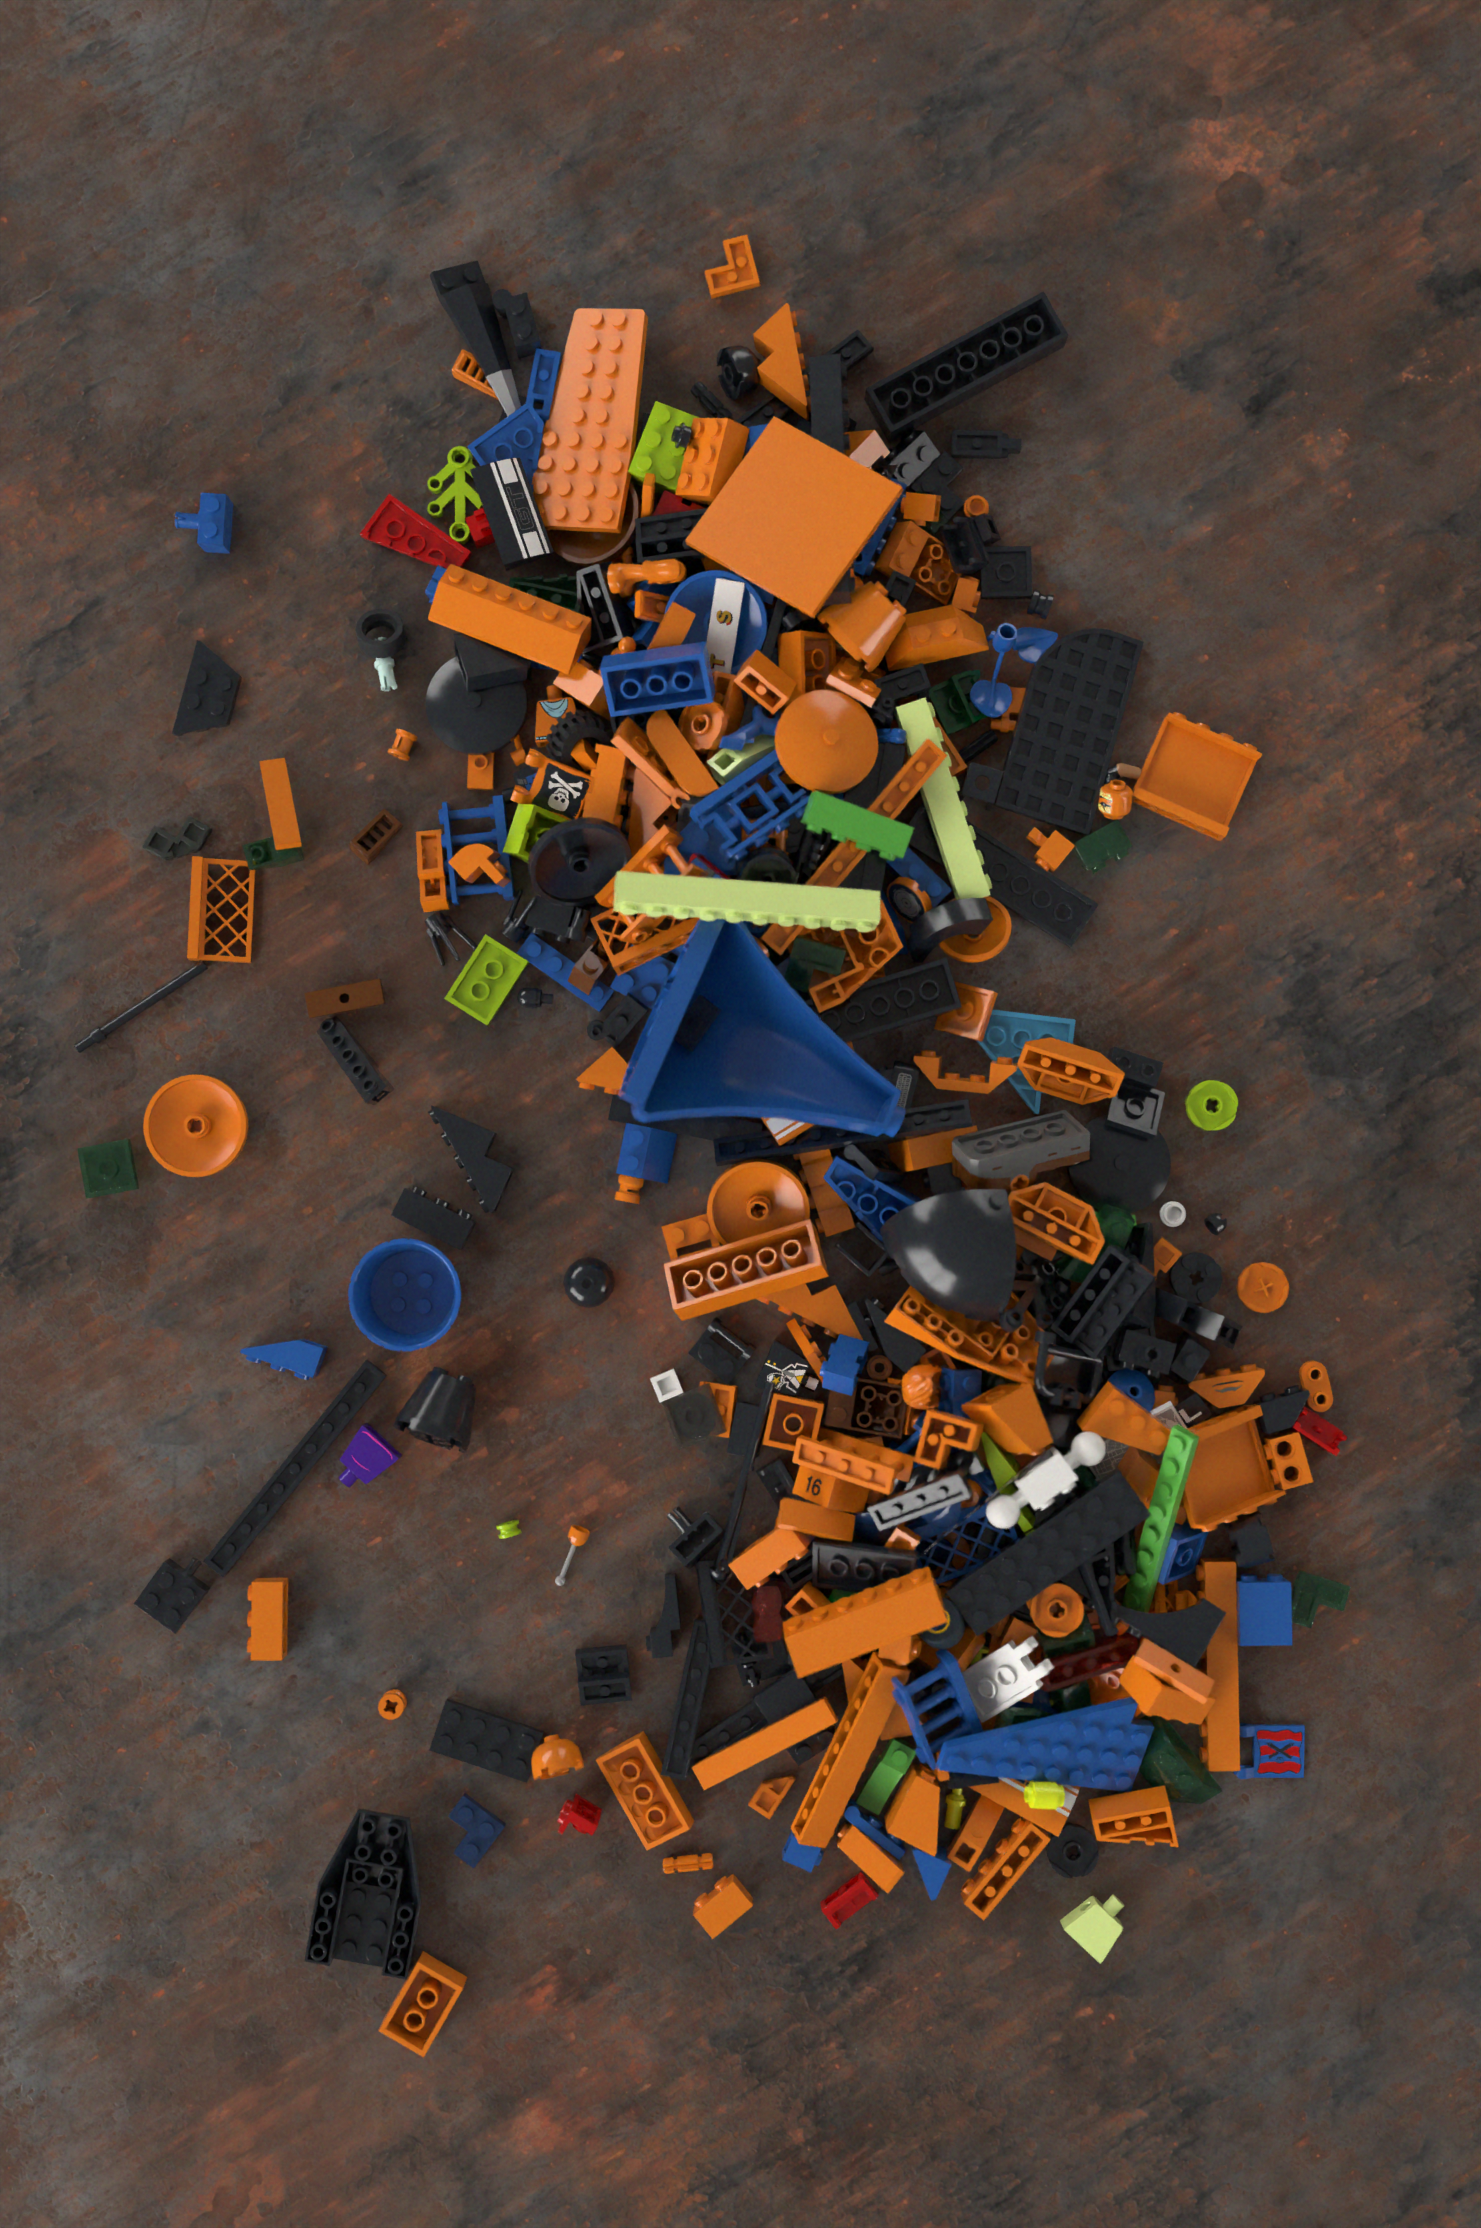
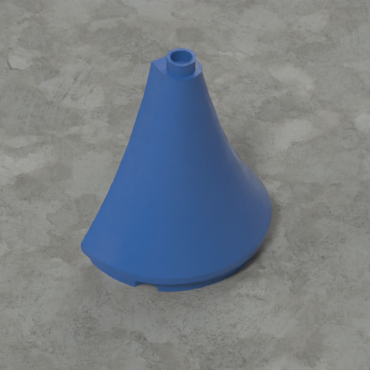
M699 918L647 1019L625 1071L624 1081L618 1094L619 1098L632 1104L631 1112L633 1117L643 1123L690 1117L742 1116L775 1118L829 1126L870 1134L876 1137L884 1133L894 1137L906 1113V1109L896 1105L902 1091L870 1067L821 1021L783 978L762 951L743 921L731 923L726 921V919L704 921ZM703 995L722 1011L693 1052H690L673 1038L685 1014L697 997Z

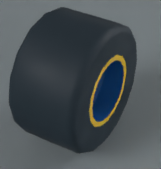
M942 1598L948 1622L918 1633L928 1645L937 1649H947L956 1645L963 1637L965 1631L963 1615L956 1605L946 1598Z

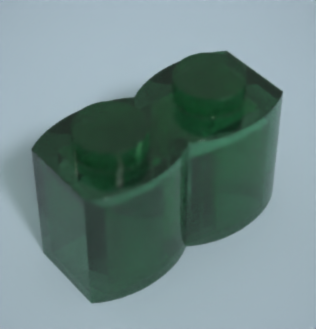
M1117 819L1073 843L1075 847L1072 850L1085 873L1092 870L1094 874L1107 867L1106 861L1112 858L1118 861L1129 855L1127 850L1132 847V844Z

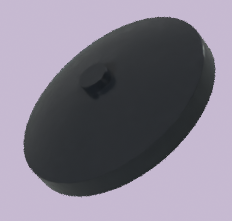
M454 657L441 666L433 676L426 695V712L432 729L446 745L468 755H487L503 749L520 733L527 717L528 696L523 681L467 692L457 658Z
M576 818L552 827L538 839L528 858V873L534 889L545 900L566 907L585 906L598 902L595 896L617 874V871H620L631 860L632 855L625 835L612 823L598 818Z
M1106 1114L1096 1117L1083 1126L1090 1132L1089 1160L1067 1166L1073 1188L1088 1205L1102 1212L1129 1214L1144 1209L1159 1197L1169 1178L1171 1159L1165 1139L1158 1129L1155 1138L1151 1140L1105 1125Z
M1055 1344L1057 1346L1083 1351L1075 1344ZM1054 1356L1046 1369L1045 1385L1051 1388L1086 1394L1090 1387L1093 1364ZM1103 1365L1100 1390L1110 1377L1105 1365ZM1034 1387L1033 1391L1053 1439L1050 1445L1059 1448H1071L1074 1438L1078 1434L1086 1432L1081 1430L1076 1421L1089 1404H1081V1409L1065 1407L1066 1401H1063L1062 1406L1047 1403V1397L1040 1395Z

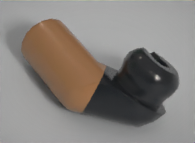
M1118 763L1107 770L1104 784H1108L1112 780H1118L1123 776L1137 780L1140 777L1141 769L1128 764Z

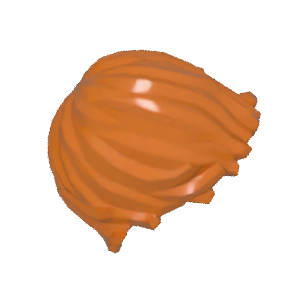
M932 1364L917 1365L903 1375L902 1394L904 1401L909 1406L917 1409L939 1407L940 1399L937 1394L940 1392L938 1384L941 1368L938 1365L934 1367Z

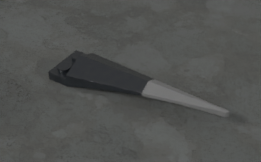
M478 260L431 272L429 276L439 302L475 357L507 416L511 415L521 407L490 288L488 283L485 282Z

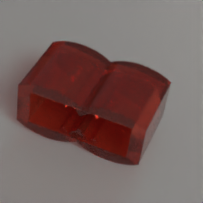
M778 1586L758 1587L753 1593L752 1607L756 1615L753 1632L757 1643L777 1642L782 1637L783 1621L779 1614L782 1597Z

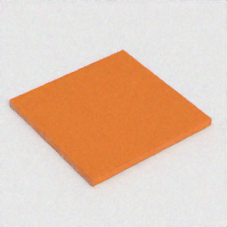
M774 416L685 541L693 549L814 618L902 494L903 488Z

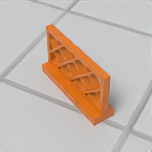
M192 856L187 951L189 961L251 963L255 861L210 859ZM209 865H220L227 873L215 882L208 875ZM225 866L233 867L230 870H228ZM239 866L250 867L249 878L242 884L232 874ZM230 876L239 886L227 896L218 885ZM208 879H209V881L213 884V885L210 886L209 888H208ZM248 883H249V892H248V891L246 890V888L244 887V886H245L246 884H248ZM216 887L225 898L213 907L207 901V894ZM242 889L249 897L248 903L240 909L230 898ZM229 901L237 912L226 921L217 910ZM207 905L212 909V910L209 911L208 913H207ZM247 908H248V917L243 913V911H244L245 909H247ZM215 913L224 924L212 933L206 926V919ZM241 914L247 921V928L238 934L229 923ZM227 926L236 937L224 946L216 935ZM207 930L210 936L205 939V933ZM247 933V939L245 942L242 936ZM212 938L223 948L216 955H204L205 944ZM240 939L246 946V957L234 956L228 948ZM226 951L230 956H220V955L223 954V953Z
M614 908L590 920L614 970L619 976L685 944L700 917L677 919L672 915H668L666 918L673 920L670 928L666 930L655 928L645 941L637 946L633 944L631 947L632 943L623 940L620 935H616L620 923H626L618 911H614ZM607 919L616 921L611 933L601 930L598 923ZM605 936L610 937L608 943L605 939ZM614 939L626 942L624 950L613 955L611 946Z

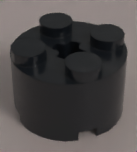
M1260 1510L1250 1514L1238 1515L1237 1520L1224 1523L1228 1537H1230L1231 1542H1235V1546H1232L1231 1550L1238 1567L1243 1566L1245 1569L1275 1561L1266 1525H1262L1260 1518H1263Z

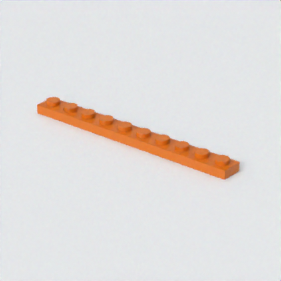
M929 738L926 739L867 810L894 820L947 755ZM849 840L846 843L839 842L804 885L837 888L866 854V851L856 848L855 842ZM772 923L760 939L778 955H781L805 925L794 924L793 926L784 927L780 926L779 923Z

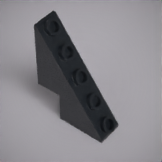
M336 1015L332 1019H326L321 1023L320 1029L316 1032L367 1104L376 1105L394 1090V1087L378 1070L379 1066Z
M431 1106L432 1110L428 1111L435 1124L440 1123L444 1130L441 1136L448 1147L453 1146L457 1153L453 1157L460 1169H466L469 1175L466 1178L469 1186L473 1191L477 1190L482 1199L478 1201L485 1213H496L515 1168L487 1157L497 1133L436 1106Z
M1155 1287L1156 1308L1154 1316L1233 1350L1243 1326L1222 1315Z

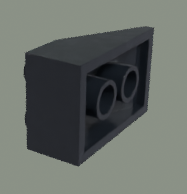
M795 1668L752 1696L770 1725L819 1700L804 1678H798ZM835 1723L786 1748V1750L797 1765L800 1766L830 1745L838 1727Z

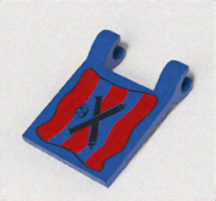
M1239 1723L1240 1737L1253 1736L1252 1766L1240 1764V1771H1233L1234 1775L1239 1779L1304 1778V1725Z

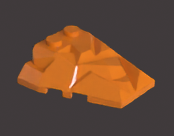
M880 900V922L875 930L859 932L857 929L850 928L833 930L831 927L823 926L815 929L804 927L787 949L808 995L811 997L818 1013H821L843 1003L877 970L903 948V945L883 901Z

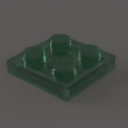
M130 1139L77 1148L86 1199L139 1189Z

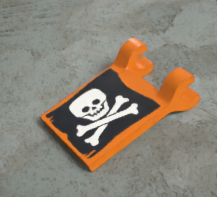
M530 748L525 763L539 769L530 791L515 785L511 800L520 804L539 806L567 820L578 818L586 800L587 792L591 788L593 777L547 758L539 751Z

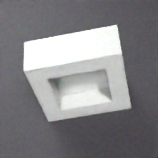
M674 1368L650 1378L659 1402L684 1393Z

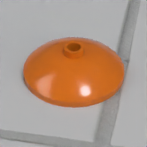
M990 896L983 897L987 901L993 920L981 934L952 936L938 944L939 947L953 959L969 963L982 962L999 954L1009 942L1012 931L1010 915L999 901ZM972 935L978 936L977 938H970Z

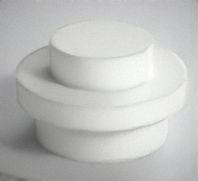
M1167 1202L1160 1209L1161 1221L1167 1226L1176 1227L1185 1220V1208L1178 1202Z

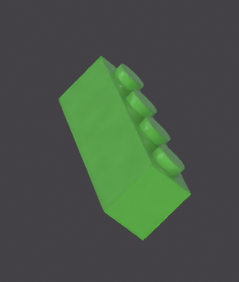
M818 791L811 792L801 820L802 823L808 825L807 830L818 834L826 831L831 833V838L842 843H846L847 840L855 842L856 848L866 852H870L871 849L879 851L880 857L890 861H894L895 858L904 857L914 829L903 823Z

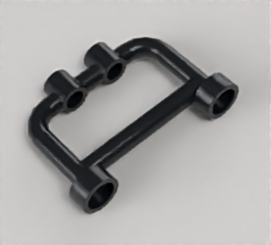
M1036 1331L1034 1341L1039 1342L1034 1384L1038 1393L1047 1397V1403L1062 1406L1063 1401H1066L1065 1407L1081 1409V1404H1090L1099 1393L1105 1356H1110L1112 1346L1107 1345L1098 1359L1094 1360L1084 1351L1055 1345L1057 1334ZM1048 1355L1093 1364L1088 1392L1083 1394L1047 1387L1045 1385V1373Z

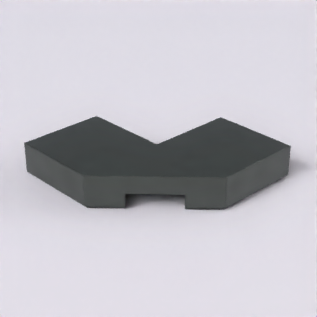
M188 816L177 837L154 825L142 848L168 861L200 852L213 829L191 816Z

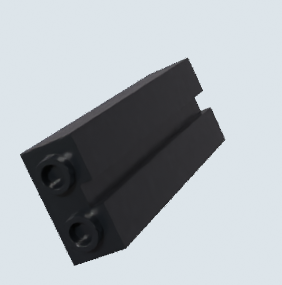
M878 742V753L874 766L858 785L844 792L843 801L867 810L902 768L906 746ZM871 849L870 852H866L837 888L880 891L881 897L887 859L880 857L879 851Z

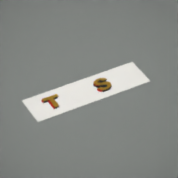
M716 578L706 643L712 673L714 671L731 673L745 583Z

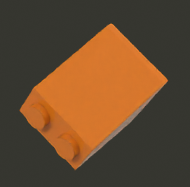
M1031 1383L999 1384L961 1405L962 1410L972 1420L984 1423L983 1432H986L1003 1452L1015 1453V1455L1030 1453L1033 1456L1044 1452L1045 1446L1053 1442Z
M914 1762L911 1763L884 1816L888 1833L935 1856L937 1852L940 1787L935 1774L928 1765L922 1762L919 1765Z

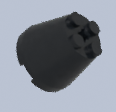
M434 1367L433 1371H428L398 1413L393 1427L402 1432L407 1428L409 1434L413 1435L414 1438L447 1450L453 1449V1446L459 1448V1452L466 1453L471 1439L476 1388L472 1384L473 1380L462 1375L454 1378L448 1375L447 1370Z

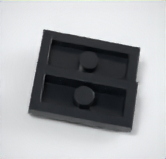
M627 1644L576 1649L575 1657L581 1706L632 1701Z

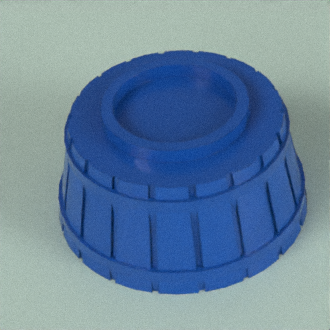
M394 1239L374 1247L372 1251L365 1254L359 1261V1265L354 1269L350 1279L351 1283H349V1307L353 1319L356 1320V1325L372 1342L394 1351H414L435 1343L451 1328L460 1308L461 1285L453 1264L436 1247L416 1239Z

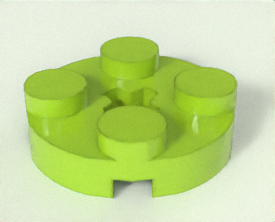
M1214 1080L1203 1081L1195 1085L1186 1097V1113L1190 1121L1204 1131L1221 1130L1234 1121L1238 1107V1098L1228 1084ZM1208 1099L1218 1102L1215 1106L1216 1112L1213 1113L1212 1110L1206 1109L1205 1106H1207L1206 1101Z

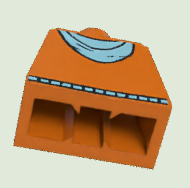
M556 685L546 687L548 700L537 702L535 741L538 747H545L549 743L546 739L547 734H552L550 727L552 724L555 726L558 724L557 719L560 716L565 718V713L571 711L572 714H575L576 711L573 697L563 698L562 690Z

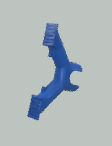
M761 704L756 705L752 710V722L728 736H722L719 748L742 751L744 744L754 743V738L761 734L775 736L776 726L782 715V710L779 709L773 715V718L770 719L763 715Z

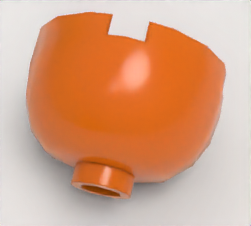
M559 1734L545 1737V1743L537 1746L531 1759L534 1780H537L539 1777L543 1780L569 1774L568 1771L571 1767H575V1771L584 1768L579 1747L569 1739H560Z

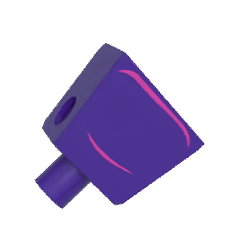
M365 1423L358 1430L340 1458V1461L347 1468L339 1476V1479L349 1488L358 1478L367 1484L403 1455L371 1425Z

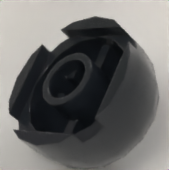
M738 345L720 349L716 362L717 367L721 366L722 374L718 375L727 397L736 400L752 394L760 383L757 367L762 363L761 360L745 346Z
M594 1257L581 1258L572 1263L565 1272L563 1281L565 1293L569 1299L576 1305L586 1308L597 1307L607 1301L613 1292L615 1283L613 1271L599 1258Z

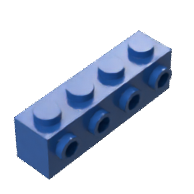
M891 478V481L902 486L903 492L855 559L854 575L856 577L860 576L862 581L865 575L870 577L876 564L872 560L876 553L881 554L887 541L883 539L887 530L890 532L893 530L897 521V517L894 515L898 508L901 509L902 498L906 497L907 484Z

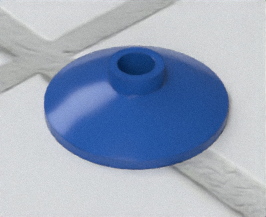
M1123 1369L1109 1377L1107 1381L1146 1410L1151 1411L1155 1401V1392L1150 1380L1143 1373L1137 1370ZM1130 1388L1136 1391V1396L1131 1395Z

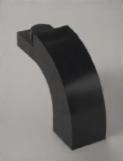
M966 898L939 905L917 918L910 925L912 935L906 941L913 962L922 963L935 946L947 938L960 934H981L993 920L986 899Z

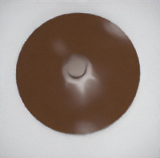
M630 482L621 533L546 529L552 548L564 560L580 567H590L598 563L615 560L628 549L636 537L635 519L641 518L642 508L640 496L634 485Z

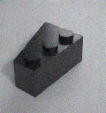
M612 561L598 563L577 571V596L580 614L591 618V639L582 654L617 643L623 637H632L635 633L624 598L619 593L613 594L609 588L607 572Z

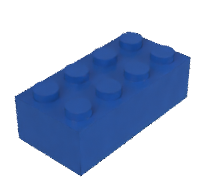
M706 641L608 655L603 657L600 666L611 717L713 703L716 690Z

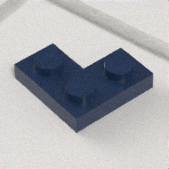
M466 1793L463 1794L448 1815L449 1818L468 1831L453 1853L474 1869L506 1825V1823Z

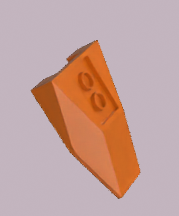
M910 1285L884 1321L959 1360L1021 1384L1031 1383L1032 1388L1035 1387L1034 1374L1039 1342H1035L1034 1339L1036 1331L1044 1330L1036 1324L1035 1319L1027 1309L1023 1313L1022 1326L1014 1332H1007L1001 1327L999 1319L997 1322L978 1321L965 1318V1314L954 1310L946 1311L922 1296ZM1011 1291L1004 1312L1008 1309H1013L1019 1301L1013 1291ZM1048 1355L1046 1369L1053 1360V1355Z

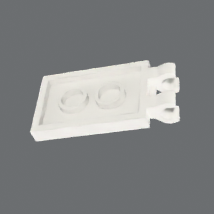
M1033 1636L1016 1646L1013 1640L1009 1641L962 1672L976 1713L982 1723L1039 1689L1043 1685L1040 1678L1054 1668L1048 1658L1034 1666L1027 1656L1028 1653L1034 1650L1033 1648L1039 1645Z

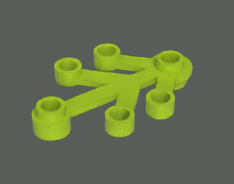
M456 446L448 453V464L436 476L430 477L427 485L432 493L438 494L443 490V482L454 472L455 482L436 501L430 502L427 510L432 518H440L444 512L443 508L455 497V523L450 526L449 534L459 544H464L471 536L465 520L466 497L478 509L483 508L479 494L465 482V472L472 477L470 469L476 468L472 464V453L464 446ZM462 456L465 458L463 463L456 462L458 457ZM435 481L440 483L438 488H432L431 484ZM434 506H438L440 508L439 512L432 513L431 509ZM459 531L465 532V536L462 538L456 537V534Z

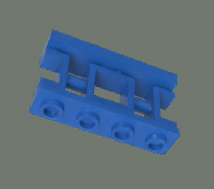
M776 750L770 752L691 808L689 816L695 824L698 822L703 830L713 823L727 841L718 850L725 857L724 860L727 864L733 860L736 863L741 861L748 855L747 850L753 846L756 848L761 847L769 840L768 836L774 831L777 834L782 832L790 825V820L794 817L800 819L804 815L810 795L807 796L803 788L794 795L787 789L779 776L785 773V770L780 764ZM769 773L767 779L774 788L765 793L756 781ZM752 795H755L768 813L751 824L738 808V805ZM781 796L789 807L799 802L775 820H772L779 813V810L773 803L778 797ZM729 801L726 808L733 817L724 822L717 812L713 811ZM740 825L748 836L757 830L755 834L731 850L738 841L731 830Z

